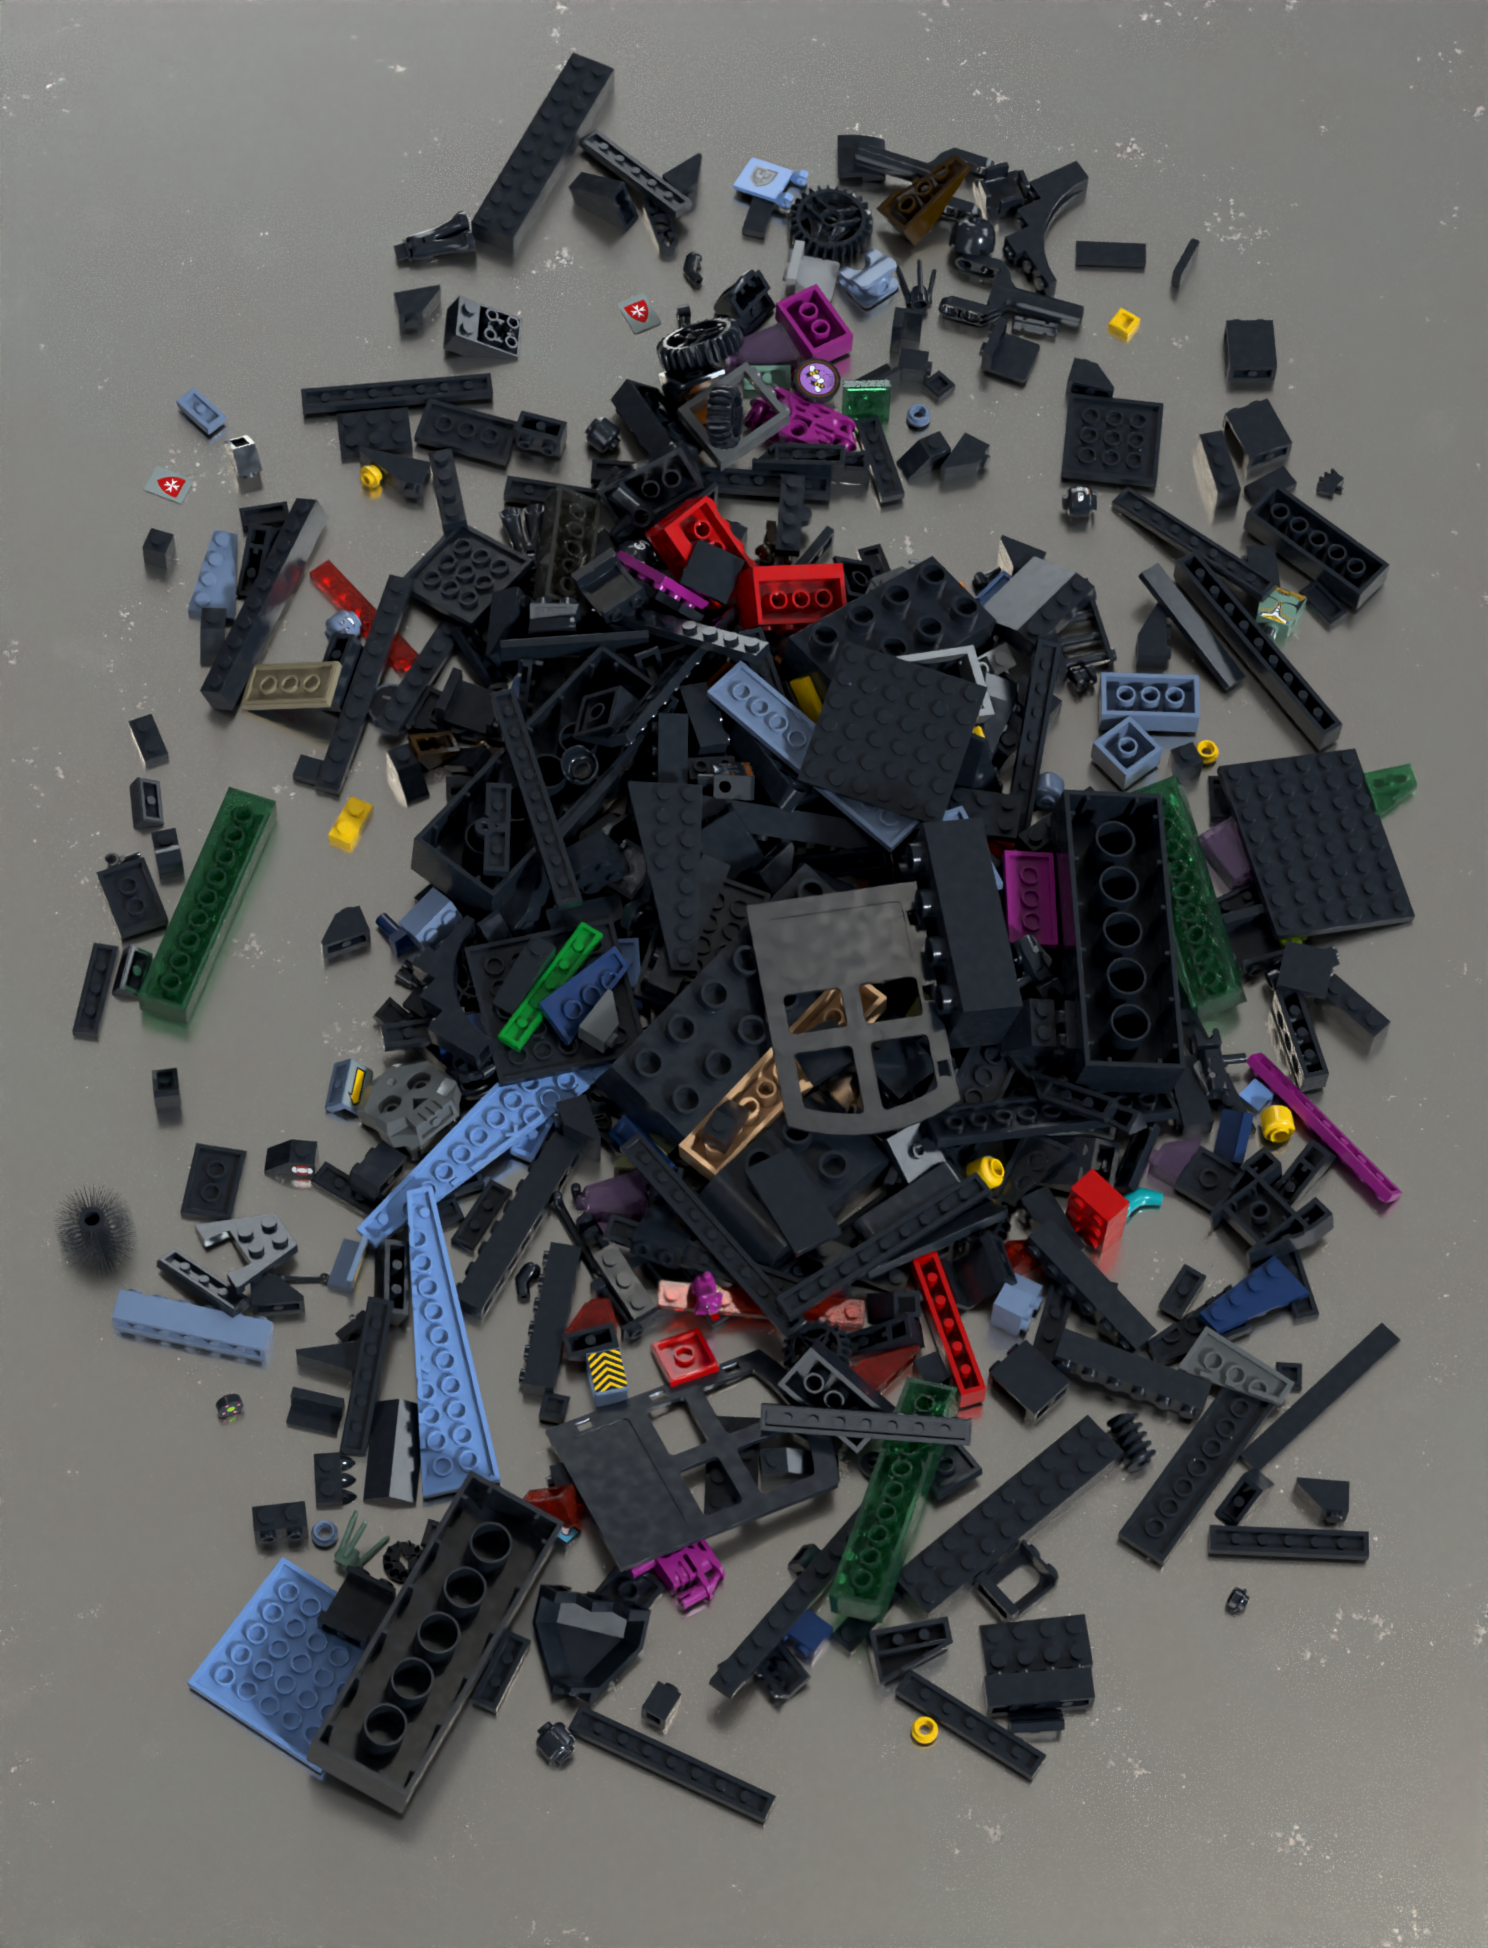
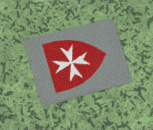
M645 293L617 303L635 334L661 324V320Z
M156 466L144 490L182 504L194 479Z

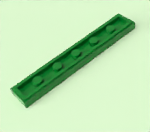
M581 921L497 1035L499 1041L517 1052L522 1049L545 1017L536 1004L577 974L603 938L601 932Z

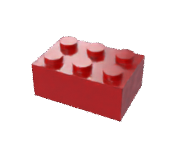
M1092 1168L1071 1187L1065 1215L1075 1231L1084 1239L1085 1244L1090 1249L1097 1250L1102 1254L1123 1235L1130 1202Z

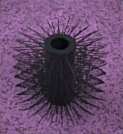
M93 1186V1197L90 1194L91 1207L87 1198V1208L82 1196L83 1202L81 1199L78 1200L80 1201L77 1202L78 1205L76 1202H73L75 1205L73 1209L66 1206L71 1211H76L75 1214L70 1211H64V1214L69 1213L70 1217L68 1219L53 1221H63L62 1223L64 1224H54L63 1225V1227L57 1226L61 1227L57 1229L68 1228L67 1231L63 1229L60 1233H56L60 1234L57 1235L60 1236L58 1238H62L59 1239L62 1240L60 1242L70 1246L69 1249L66 1248L62 1251L74 1252L76 1250L77 1252L72 1255L73 1259L78 1256V1261L82 1257L86 1262L85 1266L92 1256L94 1269L96 1255L98 1274V1265L101 1268L100 1255L104 1268L105 1263L102 1254H104L109 1266L108 1259L110 1262L114 1259L109 1257L113 1255L110 1251L126 1250V1247L122 1245L124 1244V1246L128 1247L131 1242H125L126 1239L122 1238L136 1237L129 1236L136 1234H131L135 1232L125 1231H133L129 1230L132 1229L129 1228V1225L134 1223H130L132 1221H129L131 1219H128L129 1215H127L126 1209H118L122 1204L113 1206L111 1205L113 1204L112 1201L104 1204V1202L101 1204L100 1202L99 1205L96 1193L97 1201L95 1205Z

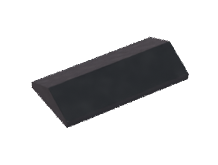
M403 1399L376 1401L370 1430L363 1502L416 1505L421 1463L418 1403Z

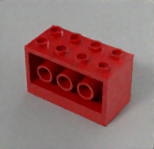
M707 495L686 500L645 533L677 582H679L695 542L698 539L745 560L740 572L757 566L755 561L748 557L744 551L743 543L731 532L728 521L722 518L717 511L716 503L711 498H708ZM735 585L728 601L736 595ZM696 594L709 602L705 611L716 610L723 606L703 594ZM697 606L695 607L697 611L705 612Z
M843 563L754 566L740 572L735 583L737 606L740 610L738 614L739 625L747 630L762 627L764 633L771 632L772 636L785 635L788 631H794L795 634L847 604Z

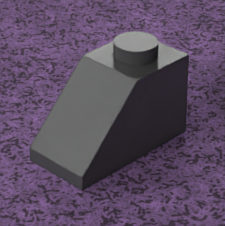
M608 989L580 1024L578 1038L602 1053L608 1047L612 1048L620 1037L618 1034L619 1022L611 990Z

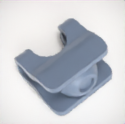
M871 249L864 254L867 268L853 270L849 267H844L836 273L840 287L849 293L863 308L872 307L899 288L898 280L890 274L897 269V263L876 249Z

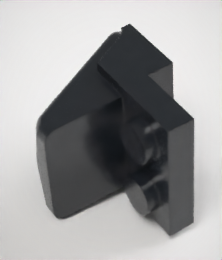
M749 269L721 294L713 308L716 314L729 315L731 319H735L741 328L743 336H748L776 305L768 294L771 288L761 271L757 270L755 272L753 269Z

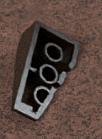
M955 154L933 167L928 175L921 179L917 177L912 180L913 184L903 190L899 188L892 192L876 209L900 235L915 246L933 228L970 171L971 166Z

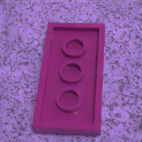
M1004 850L1002 861L1005 919L1009 943L1012 944L1031 933L1042 948L1056 949L1058 947L1053 853Z

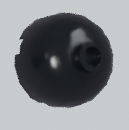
M971 213L969 217H963L955 222L950 233L949 246L955 245L954 250L966 254L980 255V250H987L986 254H990L995 249L996 232L989 221L983 219L982 215Z

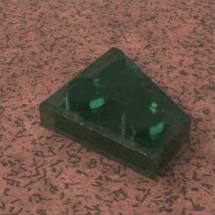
M1410 763L1363 773L1376 814L1380 817L1417 788V781Z

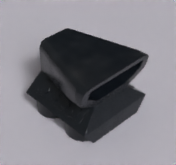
M539 597L535 601H531L529 638L583 635L584 625L581 602L571 597H564L559 601H553L548 597Z

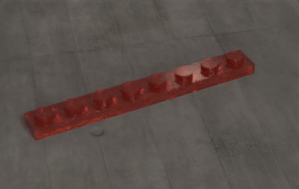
M660 1280L658 1283L657 1308L695 1312L694 1305L697 1303L696 1295L692 1294V1283ZM716 1286V1293H722L723 1297L721 1307L715 1314L768 1319L741 1288ZM829 1297L802 1314L805 1320L808 1319L810 1323H815L818 1317L821 1324L828 1319L831 1325L837 1323L839 1326L863 1328L865 1322V1300Z

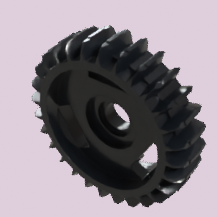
M818 185L817 191L810 188L808 194L802 192L801 199L796 198L795 204L791 205L787 225L789 239H793V246L796 240L805 242V256L813 255V258L831 261L839 259L841 263H843L844 257L851 260L852 254L859 256L860 250H865L866 244H869L873 233V217L871 209H868V202H863L862 196L855 198V191L850 194L847 193V187L843 191L839 190L838 185H836L835 189H830L829 185L826 186V189H821ZM827 217H833L837 222L835 224H827L824 220ZM808 220L812 236L804 230L801 221ZM851 233H854V235H853L852 237H850L849 239H846V240L842 241L844 238H846L847 236H849Z
M714 317L710 320L705 319L704 321H697V323H689L685 327L681 326V329L674 330L673 333L667 334L666 337L662 338L658 342L656 349L662 368L666 371L679 373L681 371L687 372L688 370L694 371L698 368L703 369V367L719 363L721 360H727L728 356H733L734 352L739 351V348L743 346L744 340L741 328L735 319L729 317L717 319Z

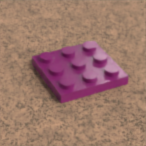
M621 550L618 552V559L624 563L623 566L628 572L634 575L637 571L636 577L648 584L652 580L651 586L665 593L667 589L666 594L677 601L683 598L681 603L692 609L697 606L705 611L709 604L708 601Z

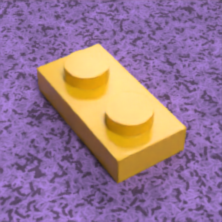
M351 796L328 834L329 840L351 849L374 810L373 805Z

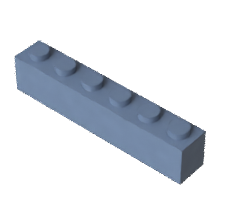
M120 1289L112 1314L113 1327L117 1329L262 1360L267 1358L274 1333L273 1322L262 1316H255L253 1318L239 1313L232 1318L214 1306L205 1305L202 1307L193 1305L187 1300H169L159 1294L150 1296L142 1294V1292L136 1289Z

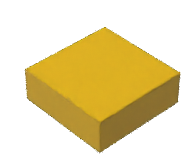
M1120 308L1108 323V328L1128 339L1140 324L1141 318Z

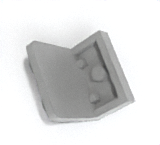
M796 240L794 249L789 248L787 262L790 263L789 268L785 267L783 271L782 281L786 282L785 294L794 295L817 284L830 302L833 297L837 281L836 273L839 271L840 264L836 261L804 256L805 242Z

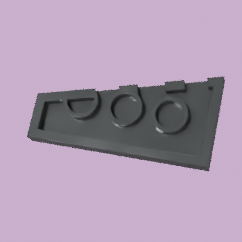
M1207 1326L1177 1369L1197 1378L1278 1406L1282 1404L1295 1383Z

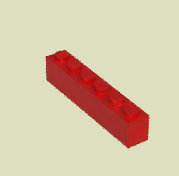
M937 1251L930 1252L911 1261L910 1270L917 1291L920 1292V1300L940 1356L951 1376L950 1384L959 1408L983 1402L986 1394L985 1383Z

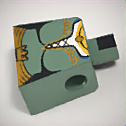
M1277 587L1263 603L1259 601L1256 622L1273 642L1276 635L1286 638L1303 614L1307 597Z

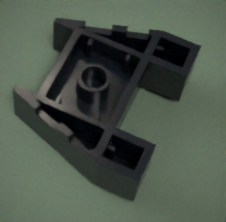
M1265 1146L1244 1162L1239 1174L1228 1186V1191L1210 1213L1211 1229L1213 1231L1225 1222H1228L1252 1246L1246 1251L1247 1263L1250 1268L1265 1263L1272 1256L1278 1258L1314 1244L1334 1228L1333 1213L1317 1197H1314L1296 1212L1271 1188L1282 1177V1164Z

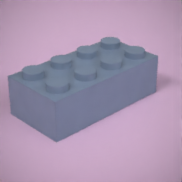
M1101 672L1098 687L1099 729L1111 730L1128 716H1131L1145 731L1197 732L1200 720L1199 675Z

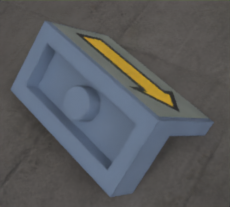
M352 1058L334 1063L324 1109L331 1113L347 1109L357 1115V1108L366 1086L371 1083L373 1071Z
M363 1235L360 1243L346 1238L343 1239L327 1282L328 1288L353 1294L369 1250L368 1236Z

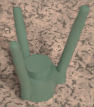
M354 1510L340 1546L334 1554L333 1562L344 1571H346L348 1565L354 1568L361 1567L366 1560L390 1539L386 1535L359 1558L360 1551L355 1546L368 1524L367 1521L362 1522L350 1544H347L359 1513L358 1510Z

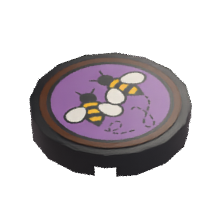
M812 358L803 361L798 365L793 376V386L796 393L810 403L822 404L829 402L838 393L841 377L838 369L824 359Z

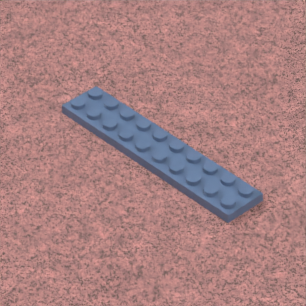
M742 661L738 662L707 691L706 696L799 775L816 724ZM814 787L890 853L922 823Z

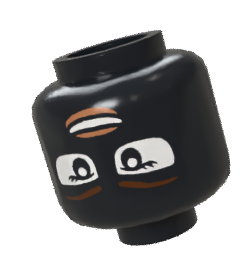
M1089 486L1069 487L1066 495L1062 496V510H1067L1071 518L1090 517L1093 511L1097 510L1096 492H1092Z

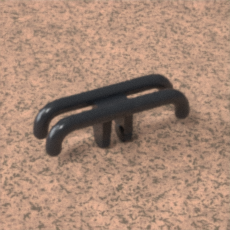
M573 1183L571 1185V1194L581 1213L576 1220V1225L564 1204L561 1192L556 1191L553 1193V1203L576 1246L582 1247V1257L595 1278H599L603 1275L592 1260L593 1254L589 1247L598 1243L600 1248L603 1249L610 1245V1243L603 1240L604 1233L582 1195L580 1184Z

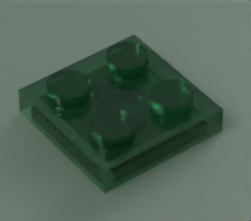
M890 380L843 381L841 414L848 416L854 422L857 419L878 415L880 421H889Z

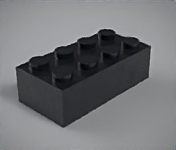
M817 1338L789 1368L778 1383L783 1390L802 1406L894 1412L896 1409L891 1402ZM837 1436L857 1454L870 1440V1438Z

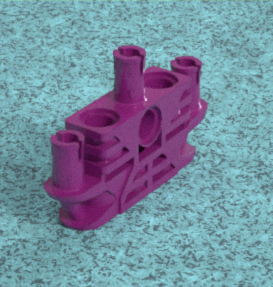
M777 386L772 387L776 393L775 397L780 403L784 402L791 413L790 424L768 440L775 443L846 445V453L856 450V442L852 433L856 430V424L851 418L822 404L810 403L794 392ZM755 397L750 400L752 408L746 418H744L743 424L749 428L752 423L750 429L755 430L763 415L766 416L761 425L776 416V414L762 397Z
M706 1540L677 1550L676 1553L674 1551L669 1553L668 1556L659 1557L626 1570L627 1573L631 1572L629 1576L635 1579L637 1576L653 1568L671 1596L676 1594L677 1588L681 1591L685 1588V1584L688 1587L695 1584L689 1589L676 1594L678 1604L683 1603L680 1605L683 1610L704 1598L710 1601L717 1581L725 1579L724 1569ZM709 1571L712 1576L707 1580L704 1573Z

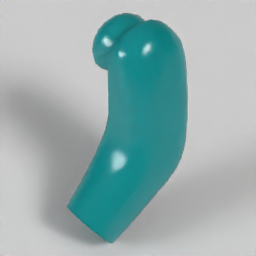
M1136 1188L1135 1192H1129L1123 1196L1130 1202L1127 1216L1140 1206H1161L1163 1201V1193L1146 1188Z

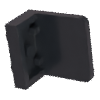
M999 316L996 324H991L987 334L988 342H983L980 348L979 356H982L981 369L1024 383L1038 356L1040 345L1006 333L1008 319Z

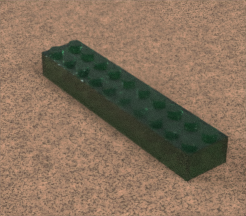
M1173 775L1132 791L1133 793L1162 794L1175 953L1191 1009L1202 1019L1247 1002L1183 784Z
M232 787L228 788L139 991L138 1001L140 1010L188 1024L277 818L276 801Z
M907 1377L894 1412L955 1417L959 1407L958 1388ZM884 1440L829 1592L831 1612L883 1624L945 1444Z

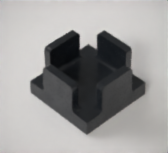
M1007 162L986 167L985 177L973 181V188L989 222L1016 216L1018 208L1031 203L1028 198L1030 184L1023 169L1008 172L1009 165Z

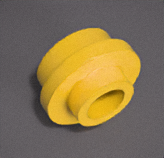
M370 464L360 469V479L364 485L375 488L380 484L382 474L376 466Z
M1203 740L1195 746L1203 760V764L1213 763L1218 758L1219 751L1214 742ZM1202 752H1208L1210 755H1205Z
M929 1717L917 1718L911 1727L913 1738L922 1744L934 1741L938 1734L937 1723ZM921 1728H927L929 1730V1733L924 1735L921 1734L919 1730Z

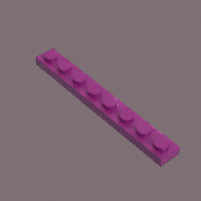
M1263 1053L1251 1054L1246 1061L1251 1067V1072L1256 1077L1262 1078L1268 1084V1089L1273 1094L1280 1096L1286 1102V1107L1291 1112L1297 1113L1303 1119V1124L1308 1129L1315 1131L1321 1137V1142L1326 1147L1332 1148L1338 1154V1159L1346 1166H1350L1356 1172V1177L1374 1190L1373 1193L1379 1200L1387 1203L1395 1201L1400 1197L1403 1192Z

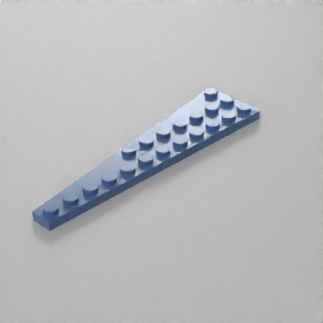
M612 1064L499 1087L497 1082L356 1228L357 1233L361 1237L363 1235L368 1236V1242L377 1248L384 1239H389L408 1225L407 1190L432 1185L437 1203L553 1116V1113L556 1112V1102L579 1096L593 1086L594 1082Z
M432 1185L407 1190L406 1193L423 1499L458 1492L470 1470L493 1483L501 1482Z

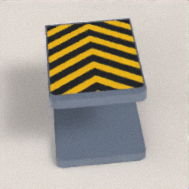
M620 1347L586 1354V1370L595 1408L607 1407L628 1399L627 1391L629 1386Z

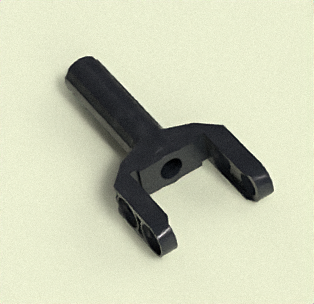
M862 142L858 144L853 160L855 165L912 182L917 177L921 179L928 175L933 167L955 154L971 166L968 175L977 178L985 177V169L981 167L996 165L993 160L955 147L940 153L933 161L926 163ZM952 197L947 205L952 208L946 207L940 216L958 221L963 217H969L968 213L982 215V211L975 203Z
M958 252L955 265L963 273L994 281L987 305L956 296L942 298L938 307L939 312L943 316L978 326H984L996 321L1005 311L1011 310L1078 329L1084 314V306L1016 288L1011 280L1010 271L1002 260L982 254L973 255Z

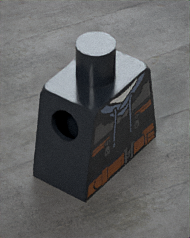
M750 762L711 764V773H697L696 785H702V788H710L713 798L754 800L755 775Z

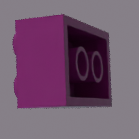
M817 284L776 303L775 320L804 361L818 358L830 362L852 351V332Z

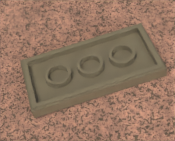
M339 661L255 664L248 678L241 707L244 710L331 707L342 665Z

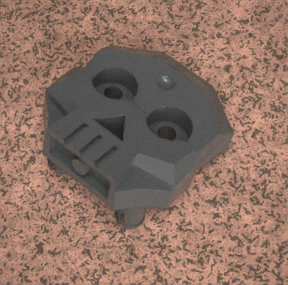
M420 1059L393 1065L368 1084L356 1113L361 1123L377 1130L381 1139L393 1148L405 1146L409 1159L419 1160L417 1151L420 1155L424 1154V1150L421 1147L422 1144L446 1125L452 1130L457 1125L456 1120L459 1122L462 1119L459 1114L461 1092L452 1077L444 1071L435 1070L426 1059Z

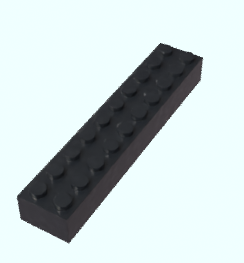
M572 53L472 219L471 228L474 239L514 255L579 146V139L585 136L614 87L615 68L577 53Z
M1086 1415L893 1574L891 1587L902 1595V1600L922 1621L934 1619L972 1588L975 1578L983 1571L986 1574L1019 1548L1020 1541L1024 1539L1027 1542L1119 1466L1124 1451L1089 1415Z

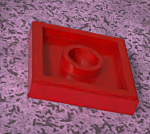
M699 1327L650 1343V1349L670 1387L719 1371V1364Z

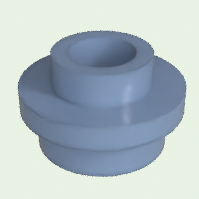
M915 404L907 411V421L912 426L923 427L930 421V412L926 406Z
M328 1520L317 1522L311 1530L312 1540L319 1546L326 1547L332 1545L338 1537L336 1525ZM327 1531L329 1536L323 1538L320 1536V1533Z

